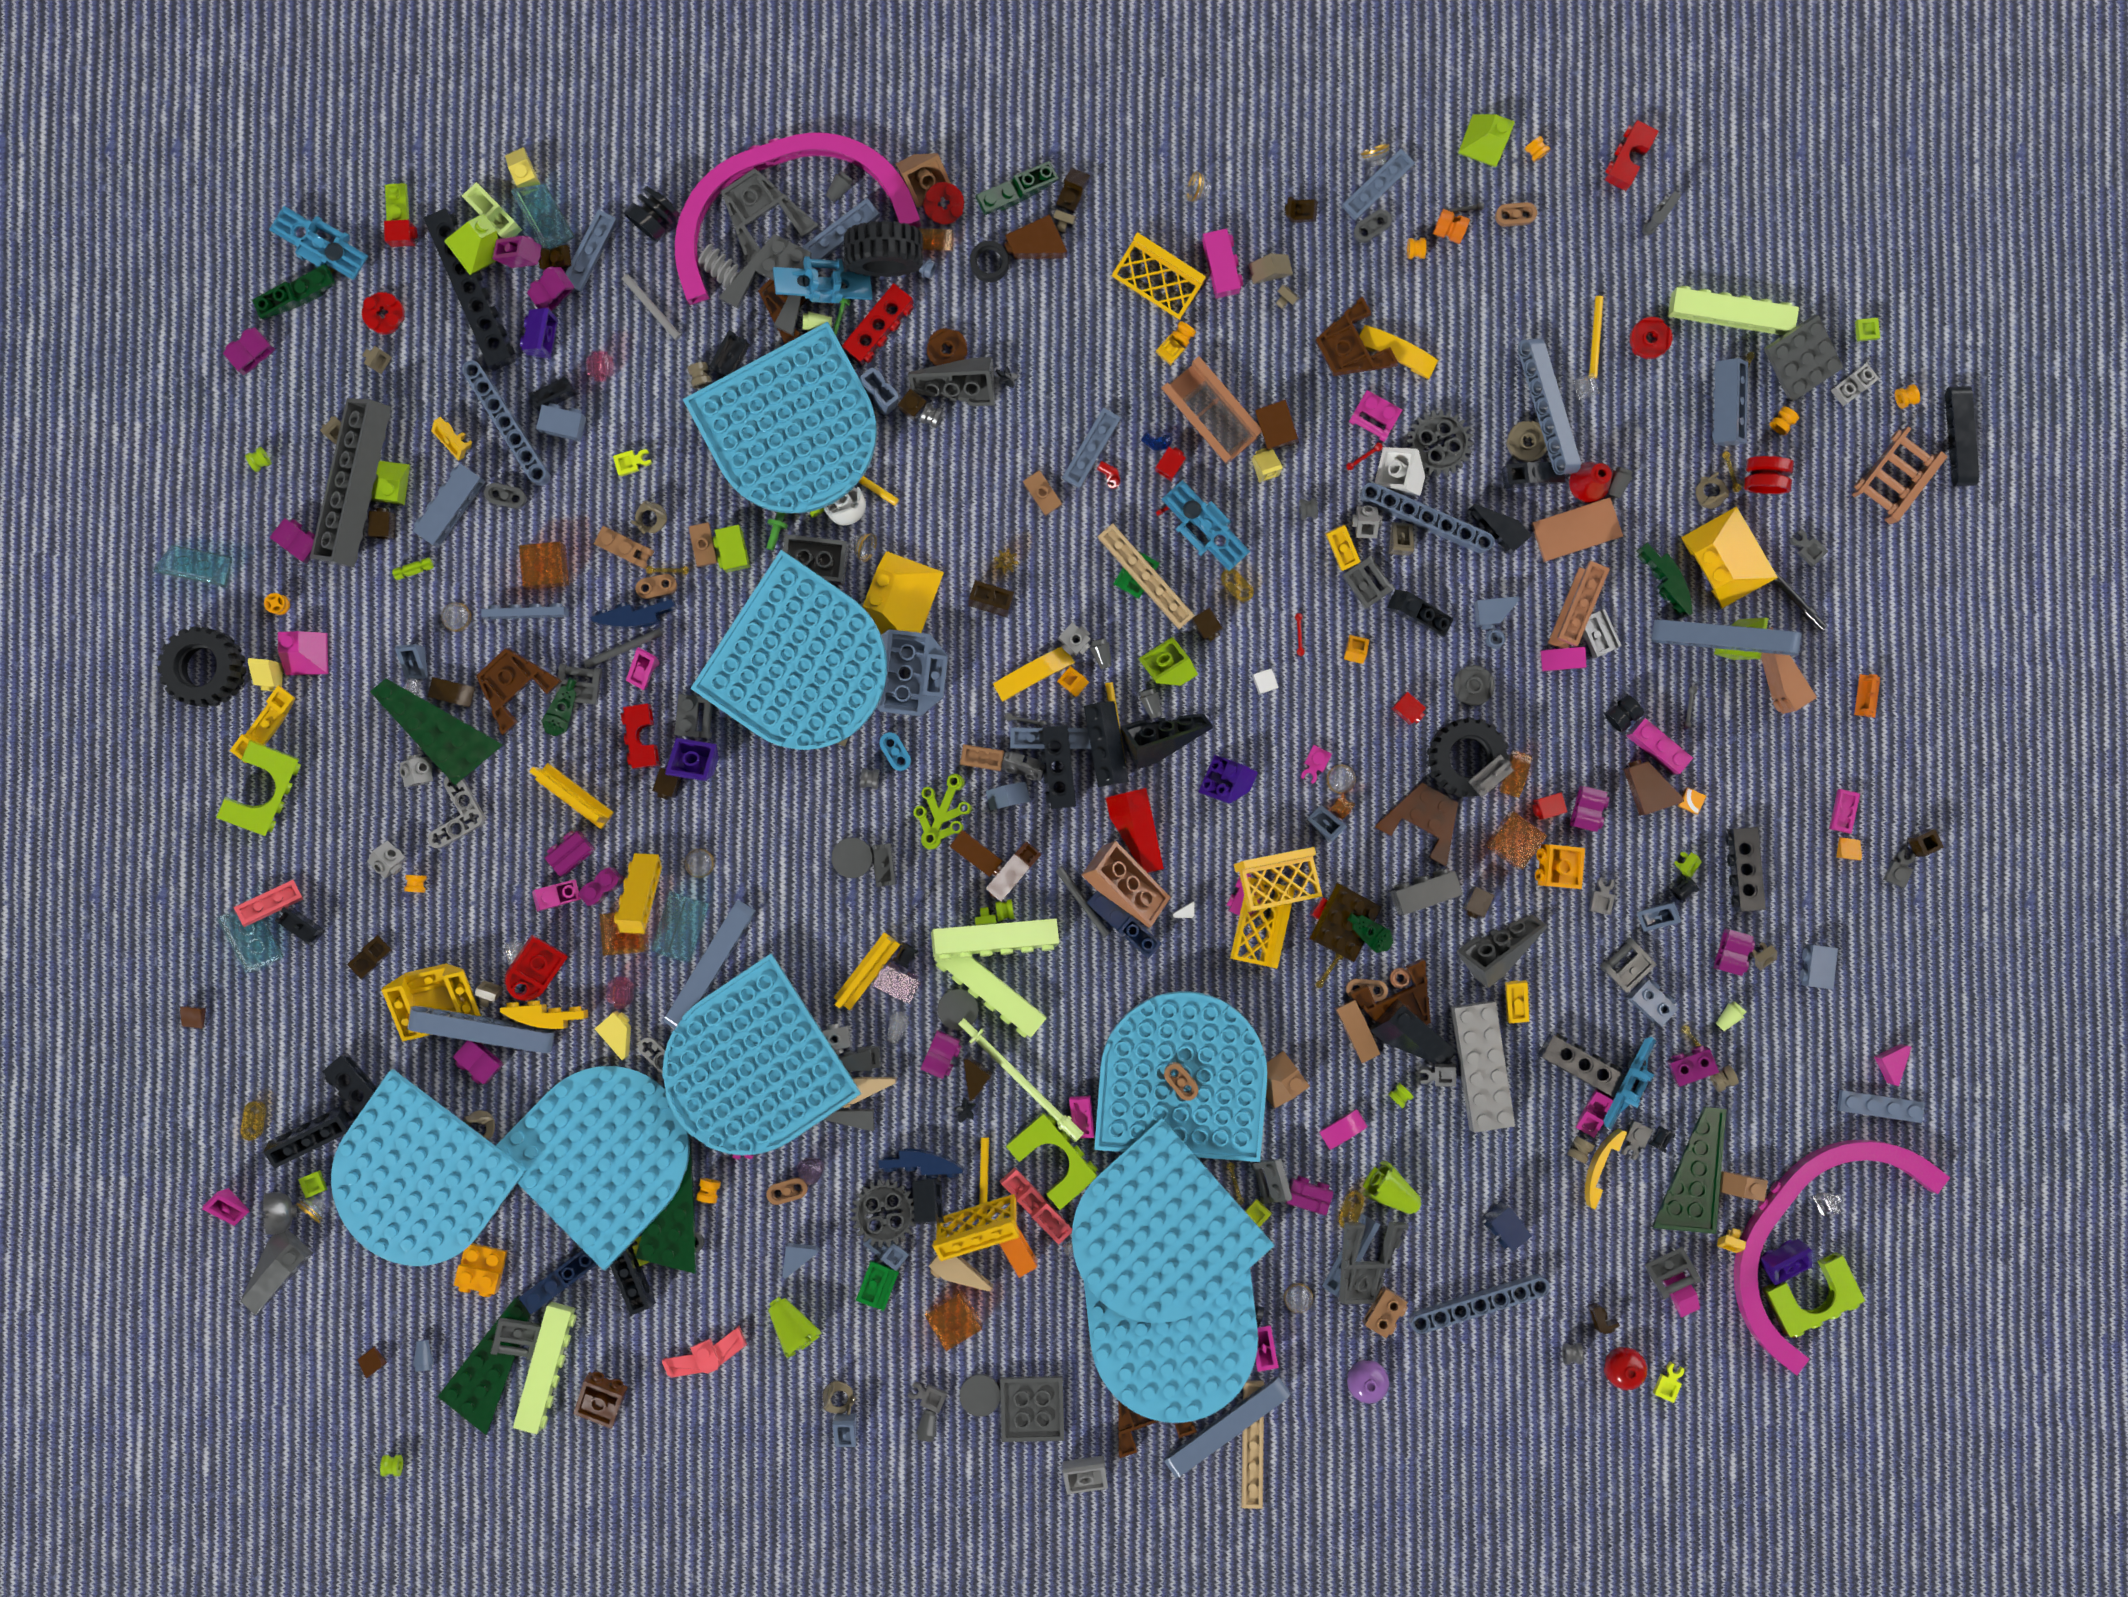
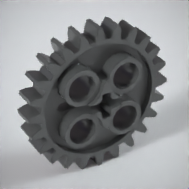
M1440 409L1438 415L1432 410L1430 417L1425 412L1422 415L1423 420L1419 417L1416 419L1418 425L1412 424L1410 426L1413 431H1409L1407 436L1411 437V439L1406 440L1405 443L1411 445L1409 448L1419 450L1423 469H1428L1429 476L1433 471H1435L1436 477H1439L1441 471L1444 476L1448 475L1449 470L1454 474L1456 467L1461 469L1463 467L1462 462L1469 460L1465 455L1472 453L1468 447H1472L1474 443L1468 440L1473 434L1466 433L1470 427L1462 426L1465 420L1457 421L1458 414L1452 418L1450 410L1446 415H1444L1443 409ZM1440 425H1445L1448 428L1447 434L1440 432ZM1452 434L1456 435V437L1445 441L1442 446L1437 445L1427 452L1423 451V449L1434 445L1437 440L1440 442ZM1421 435H1428L1430 443H1424L1421 440ZM1450 443L1457 445V452H1452L1449 449ZM1433 452L1437 453L1440 460L1433 461L1430 454Z
M889 1179L886 1180L885 1185L882 1184L881 1180H878V1186L870 1182L871 1189L869 1190L866 1187H862L865 1193L863 1195L857 1193L860 1200L853 1201L857 1208L850 1210L856 1213V1216L852 1217L851 1220L857 1221L853 1229L860 1228L857 1235L862 1236L865 1234L863 1241L867 1242L871 1239V1246L878 1242L879 1248H882L884 1243L887 1244L888 1248H891L892 1241L899 1245V1238L906 1241L904 1234H912L909 1227H916V1224L912 1222V1219H914V1206L911 1205L914 1203L913 1198H908L911 1195V1191L904 1193V1185L898 1189L897 1181L891 1186ZM891 1196H896L899 1199L898 1205L895 1207L888 1205V1199ZM872 1199L877 1200L878 1207L870 1211L867 1207L868 1202ZM884 1208L888 1212L895 1211L897 1209L903 1210L902 1213H893L886 1215V1219H884L882 1216L866 1218V1215L868 1214L882 1213ZM894 1217H900L902 1220V1224L898 1228L891 1226V1220ZM875 1220L880 1221L881 1228L873 1232L870 1228L871 1223Z

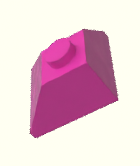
M303 631L278 632V654L287 676L328 674L327 633Z

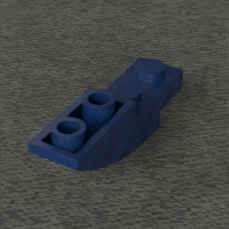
M668 597L657 600V604L651 606L649 604L638 606L636 611L632 605L621 603L616 605L613 610L607 611V609L597 611L595 616L590 618L592 622L606 627L620 629L643 628L660 624L658 616L677 610L675 601L668 599Z
M1096 891L1087 900V904L1148 959L1162 945L1133 916L1099 891Z
M901 1148L899 1150V1157H881L879 1159V1169L884 1168V1172L897 1171L896 1168H905V1171H915L917 1167H921V1175H926V1178H938L939 1174H947L948 1178L959 1177V1174H963L964 1171L963 1166L941 1154L921 1149Z
M581 1250L520 1296L519 1299L529 1313L533 1314L595 1267L597 1263L584 1250Z

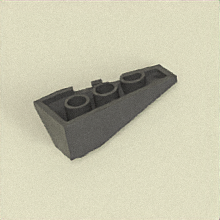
M992 357L969 358L908 372L910 388L915 393L931 397L949 398V401L956 402V400L968 402V405L971 406L995 405V374Z
M1532 914L1510 923L1508 928L1500 931L1496 929L1490 932L1491 935L1481 939L1476 937L1457 950V954L1474 978L1489 988L1505 976L1545 931L1547 924Z
M288 1229L282 1233L274 1234L265 1246L241 1302L254 1315H257L312 1256L313 1252Z

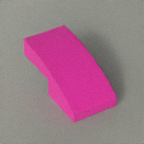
M1585 647L1540 651L1542 671L1587 667Z
M1596 1088L1576 1124V1128L1594 1138L1602 1127L1603 1120L1615 1098Z
M1355 1109L1340 1117L1338 1121L1321 1129L1319 1133L1331 1150L1357 1135L1368 1126L1359 1111Z

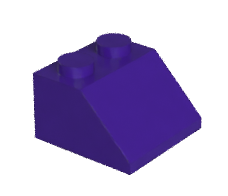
M548 308L530 309L528 316H525L524 327L526 329L525 334L521 337L520 347L526 355L551 359L558 318Z
M676 738L665 774L707 781L714 775L719 760L717 744Z
M1799 1239L1794 1241L1788 1240L1775 1251L1769 1250L1765 1252L1761 1257V1266L1773 1284L1777 1286L1812 1267V1250Z

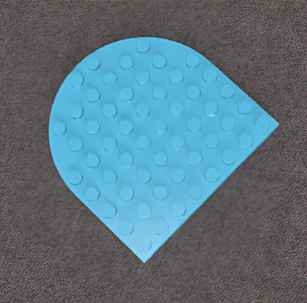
M828 322L683 399L727 481L741 496L759 507L771 511L791 514L805 513L833 504L850 492L860 481L874 453L877 431L872 403Z
M780 550L690 689L761 738L775 745L797 750L824 748L850 737L874 713L886 683V650L874 620L858 602L798 560Z
M769 954L700 1000L687 1011L676 1029L672 1032L664 1054L663 1078L665 1094L676 1119L691 1136H694L712 1149L728 1154H761L782 1147L862 1094L773 954Z
M1191 991L1169 992L1154 996L1138 1004L1125 1014L1109 1035L1102 1054L1094 1150L1124 1152L1163 1118L1198 1158L1260 1162L1267 1088V1064L1260 1039L1248 1020L1228 1003L1211 995ZM1169 1063H1180L1198 1085V1094L1194 1099L1189 1101L1183 1100L1166 1081L1164 1069ZM1173 1069L1170 1073L1177 1075L1178 1070ZM1186 1085L1184 1090L1190 1091L1191 1086Z
M618 1066L589 1068L563 1079L548 1091L496 1145V1147L527 1169L517 1184L604 1271L610 1267L672 1201L687 1171L690 1152L689 1133L681 1126L673 1114L666 1098L665 1088L643 1073Z
M392 1069L341 1140L332 1164L331 1187L340 1218L353 1237L366 1249L394 1263L409 1266H427L447 1261L471 1245L482 1233L527 1169Z
M1163 1118L1092 1181L1078 1204L1072 1227L1073 1254L1077 1268L1087 1287L1104 1305L1116 1313L1133 1320L1148 1323L1173 1322L1189 1317L1204 1309L1275 1246Z
M1250 1268L1204 1309L1184 1319L1165 1323L1141 1322L1116 1313L1104 1305L1084 1282L1090 1343L1096 1368L1110 1392L1130 1410L1149 1419L1161 1422L1184 1423L1205 1418L1225 1407L1235 1398L1247 1382L1255 1363L1258 1345L1257 1320Z

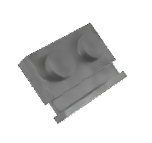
M1605 609L1591 614L1583 636L1594 659L1621 647V643Z

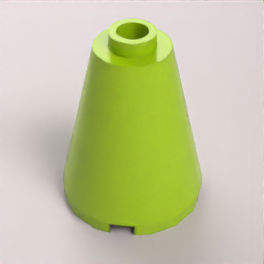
M1387 1161L1380 1162L1382 1166L1378 1169L1374 1167L1366 1177L1363 1184L1366 1191H1362L1363 1195L1368 1199L1404 1213H1416L1421 1207V1197L1391 1163Z
M778 1297L769 1304L771 1307L768 1309L786 1358L794 1356L796 1354L795 1350L805 1349L822 1334L786 1298L781 1299Z

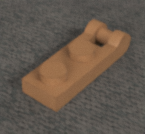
M602 526L594 542V545L643 569H646L647 561L654 553L652 549L605 526ZM638 550L642 552L639 559L635 558Z

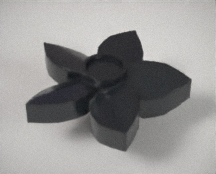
M1008 366L1005 367L1004 371L996 369V374L1001 377L999 384L1006 383L1008 387L1014 388L1015 381L1019 376L1015 373H1010Z
M965 1097L962 1100V1106L954 1108L958 1112V1121L960 1123L965 1121L966 1118H974L971 1110L976 1104H968V1100Z

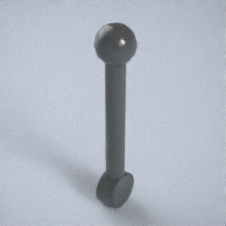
M1479 202L1477 205L1452 209L1444 207L1443 209H1446L1451 212H1461L1478 209L1481 211L1484 209V204L1482 202Z
M1694 686L1688 689L1690 697L1686 721L1683 724L1686 729L1692 726L1690 722L1694 694L1697 693V688Z
M1011 713L1005 714L1006 721L1025 722L1039 725L1040 728H1042V725L1047 724L1044 720L1035 721L1016 717Z

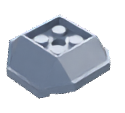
M889 629L881 635L886 650L887 676L882 697L876 708L879 712L921 717L944 698L948 655L931 634ZM904 668L911 670V675L907 679L900 677V672Z

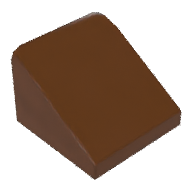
M180 1006L182 1026L203 1029L206 1008Z
M375 1346L358 1359L366 1378L387 1363Z

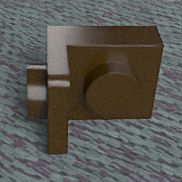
M563 244L550 250L541 248L540 269L545 270L551 266L565 269L571 266L570 246Z
M1596 1302L1588 1305L1594 1327L1597 1331L1603 1334H1610L1615 1331V1328L1620 1327L1619 1322L1615 1319L1606 1321L1608 1316L1604 1307H1601Z

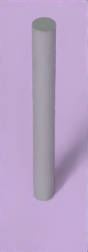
M625 274L622 277L625 284L675 340L679 339L681 334L635 281L628 274Z

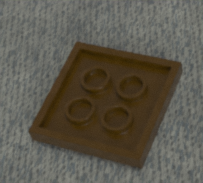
M1336 883L1309 939L1355 962L1364 941L1352 929L1353 924L1347 919L1353 913L1357 917L1363 915L1375 922L1381 906Z

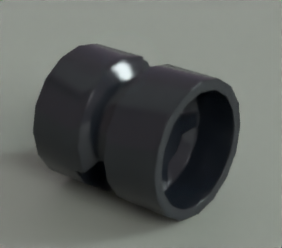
M1626 694L1617 702L1618 706L1613 705L1604 713L1607 721L1620 733H1623L1631 726L1632 720L1637 721L1644 715L1641 705L1629 694Z

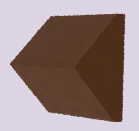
M1286 399L1255 410L1267 449L1299 444Z

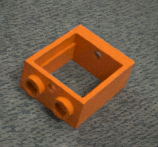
M1016 1223L1019 1237L999 1243L1020 1278L1037 1268L1038 1259Z

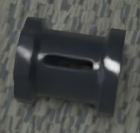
M1690 877L1684 878L1685 881L1671 889L1674 897L1681 903H1684L1685 899L1693 892L1699 891V887Z
M902 942V948L892 960L908 969L909 962L913 955L918 953V950Z
M1658 1126V1132L1649 1144L1666 1153V1147L1671 1138L1675 1137V1134Z

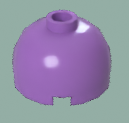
M1361 1360L1355 1363L1348 1371V1389L1353 1397L1360 1402L1367 1404L1377 1403L1387 1394L1389 1388L1388 1374L1383 1366L1376 1361Z

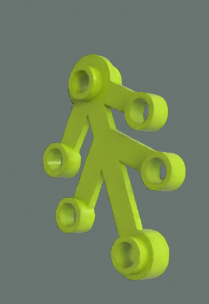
M951 774L947 778L948 789L940 808L935 799L934 789L925 787L921 792L922 797L927 799L934 817L931 827L926 817L927 809L925 807L917 806L913 812L914 816L919 818L924 833L921 836V843L927 849H936L941 844L942 839L953 834H959L964 829L963 824L959 821H953L950 827L940 830L944 822L963 814L967 815L972 810L969 803L961 802L957 808L948 811L955 792L961 790L965 785L964 778L958 774ZM954 778L957 779L956 785L951 783ZM927 790H931L929 797H926ZM963 805L968 806V809L965 812L962 811ZM923 809V814L918 816V810ZM956 824L960 825L958 831L954 830V826ZM932 835L934 839L929 843L928 837Z

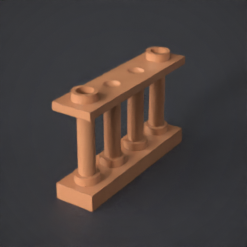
M1910 427L1902 430L1898 429L1892 435L1890 445L1864 479L1860 478L1854 485L1855 491L1852 493V496L1856 497L1864 492L1884 507L1888 513L1884 520L1890 525L1901 519L1948 457L1943 452L1929 455L1909 440L1906 435L1910 432ZM1900 444L1924 461L1925 467L1921 471H1916L1893 453ZM1887 460L1911 477L1913 482L1909 487H1904L1881 469ZM1875 476L1899 493L1900 499L1897 503H1891L1869 486Z
M1591 560L1588 562L1586 569L1578 568L1548 640L1549 644L1560 649L1569 648L1570 644L1578 646L1610 568Z

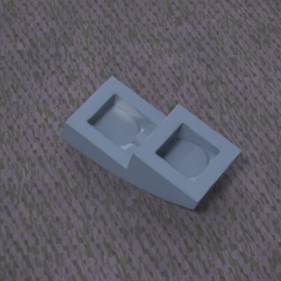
M875 1226V1228L872 1231L876 1232L879 1230V1228ZM871 1239L863 1242L865 1247L878 1255L880 1260L895 1271L899 1269L909 1256V1253L900 1245H896L894 1241L891 1242V1248H888L886 1243L883 1244L882 1248H879L878 1242L871 1246Z

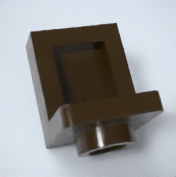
M1288 197L1284 209L1285 215L1293 223L1316 222L1318 201L1316 199L1295 200L1293 197Z

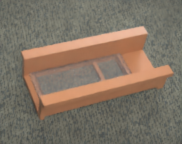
M1199 356L1193 360L1192 366L1170 384L1167 382L1161 387L1164 393L1226 464L1252 444L1262 433L1260 426Z

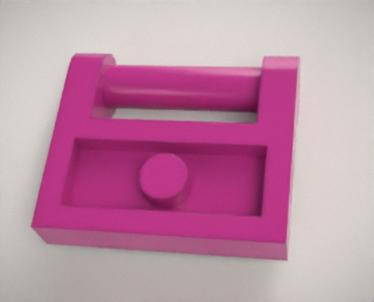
M1366 390L1349 423L1361 426L1380 437L1379 440L1385 442L1402 409ZM1362 412L1385 425V429L1383 430L1359 416Z

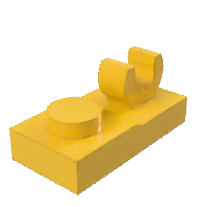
M441 417L434 420L431 430L433 434L458 461L463 459L466 450L471 448L472 441L462 442L461 440L465 438V433H460L457 436L452 426Z
M1344 524L1325 533L1341 571L1361 562Z
M1526 980L1505 982L1507 1022L1509 1024L1529 1022L1528 982Z

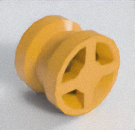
M1542 136L1537 137L1525 147V151L1532 155L1531 159L1533 162L1540 160L1551 150L1549 146L1543 143L1544 139Z
M1408 238V259H1413L1414 257L1425 259V238H1420L1419 240Z
M1180 321L1177 325V330L1173 331L1170 336L1180 345L1187 347L1190 338L1195 336L1196 331L1190 325Z
M1915 384L1908 385L1905 389L1899 388L1895 390L1897 405L1904 409L1909 404L1915 405L1920 403V392Z
M271 593L266 596L264 607L270 613L284 615L290 609V601L284 595Z
M405 875L407 885L404 887V891L425 893L424 882L427 876Z

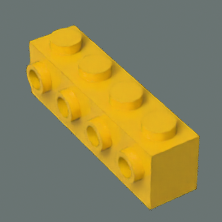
M634 853L632 861L628 864V878L624 879V892L619 897L620 907L614 915V922L618 925L621 933L645 934L662 870L660 858L657 854Z

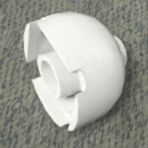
M857 487L833 504L824 507V510L833 522L839 525H850L856 523L863 516L866 502L863 493Z

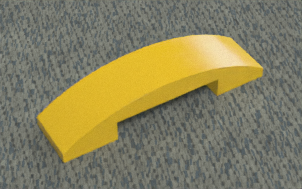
M1364 325L1359 335L1367 350L1374 353V351L1380 352L1390 347L1399 363L1411 368L1410 371L1430 379L1438 360L1424 350L1397 336Z
M1061 646L993 683L1002 702L1024 689L1069 667L1075 662L1071 655Z
M278 685L266 700L268 704L246 734H241L229 751L239 759H242L250 740L265 745L286 718L295 701V697Z
M1619 1128L1607 1136L1598 1147L1587 1171L1585 1199L1586 1205L1593 1209H1596L1603 1192L1596 1185L1611 1148L1620 1151L1627 1132Z

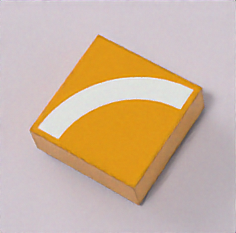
M1686 787L1682 794L1684 802L1679 803L1677 806L1698 815L1706 795Z

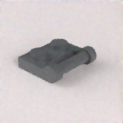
M1676 191L1670 197L1666 195L1653 211L1654 214L1651 217V221L1643 225L1642 233L1646 236L1653 234L1682 195Z
M1373 555L1342 575L1365 610L1396 589L1393 583L1390 584L1379 569ZM1368 566L1384 588L1382 591H1379L1364 570L1365 567Z
M560 664L558 678L562 682L556 687V694L561 686H566L568 682L566 675L593 677L592 683L576 682L574 687L577 693L575 702L598 705L602 668L586 669Z
M679 694L674 735L711 739L712 733L710 728L713 704L702 696ZM700 703H705L702 731H697Z
M1630 937L1615 955L1600 965V968L1625 993H1628L1657 965ZM1633 950L1636 954L1615 972L1612 968Z
M1281 1159L1260 1160V1162L1251 1163V1168L1255 1171L1262 1196L1260 1197L1262 1204L1292 1200Z
M1683 1247L1645 1264V1268L1663 1300L1684 1287L1702 1282ZM1686 1270L1690 1274L1666 1287L1662 1283Z
M499 1317L490 1354L497 1355V1353L526 1357L527 1360H532L541 1324ZM500 1341L528 1345L529 1347L527 1349L500 1345Z

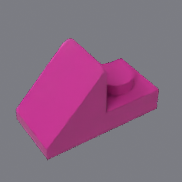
M638 647L626 681L644 690L648 686L653 670L660 664L658 658Z

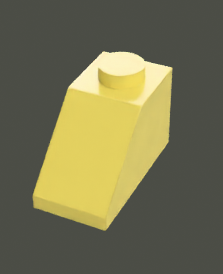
M524 147L505 155L513 180L522 193L541 185Z
M1267 448L1255 452L1256 455H1253L1252 462L1259 483L1278 477L1283 467L1274 450L1267 451Z
M248 658L253 685L260 686L262 691L272 692L278 685L282 687L284 669L282 663Z
M616 1011L599 1024L595 1030L619 1058L623 1060L629 1056L631 1026L628 1024V1017L624 1013Z

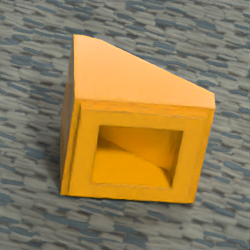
M1349 635L1344 659L1363 664L1368 652L1369 639Z
M1071 666L1057 681L1075 697L1089 683L1082 674Z
M1839 837L1836 858L1861 861V840Z

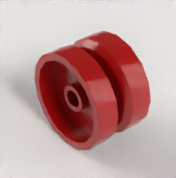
M1776 456L1748 458L1746 471L1751 475L1745 477L1744 489L1760 494H1785L1791 492L1792 479L1787 476L1793 473L1794 461Z

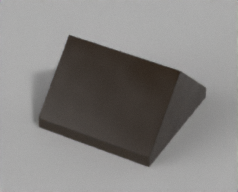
M968 1055L964 1057L963 1061L969 1101H974L991 1078L992 1072Z

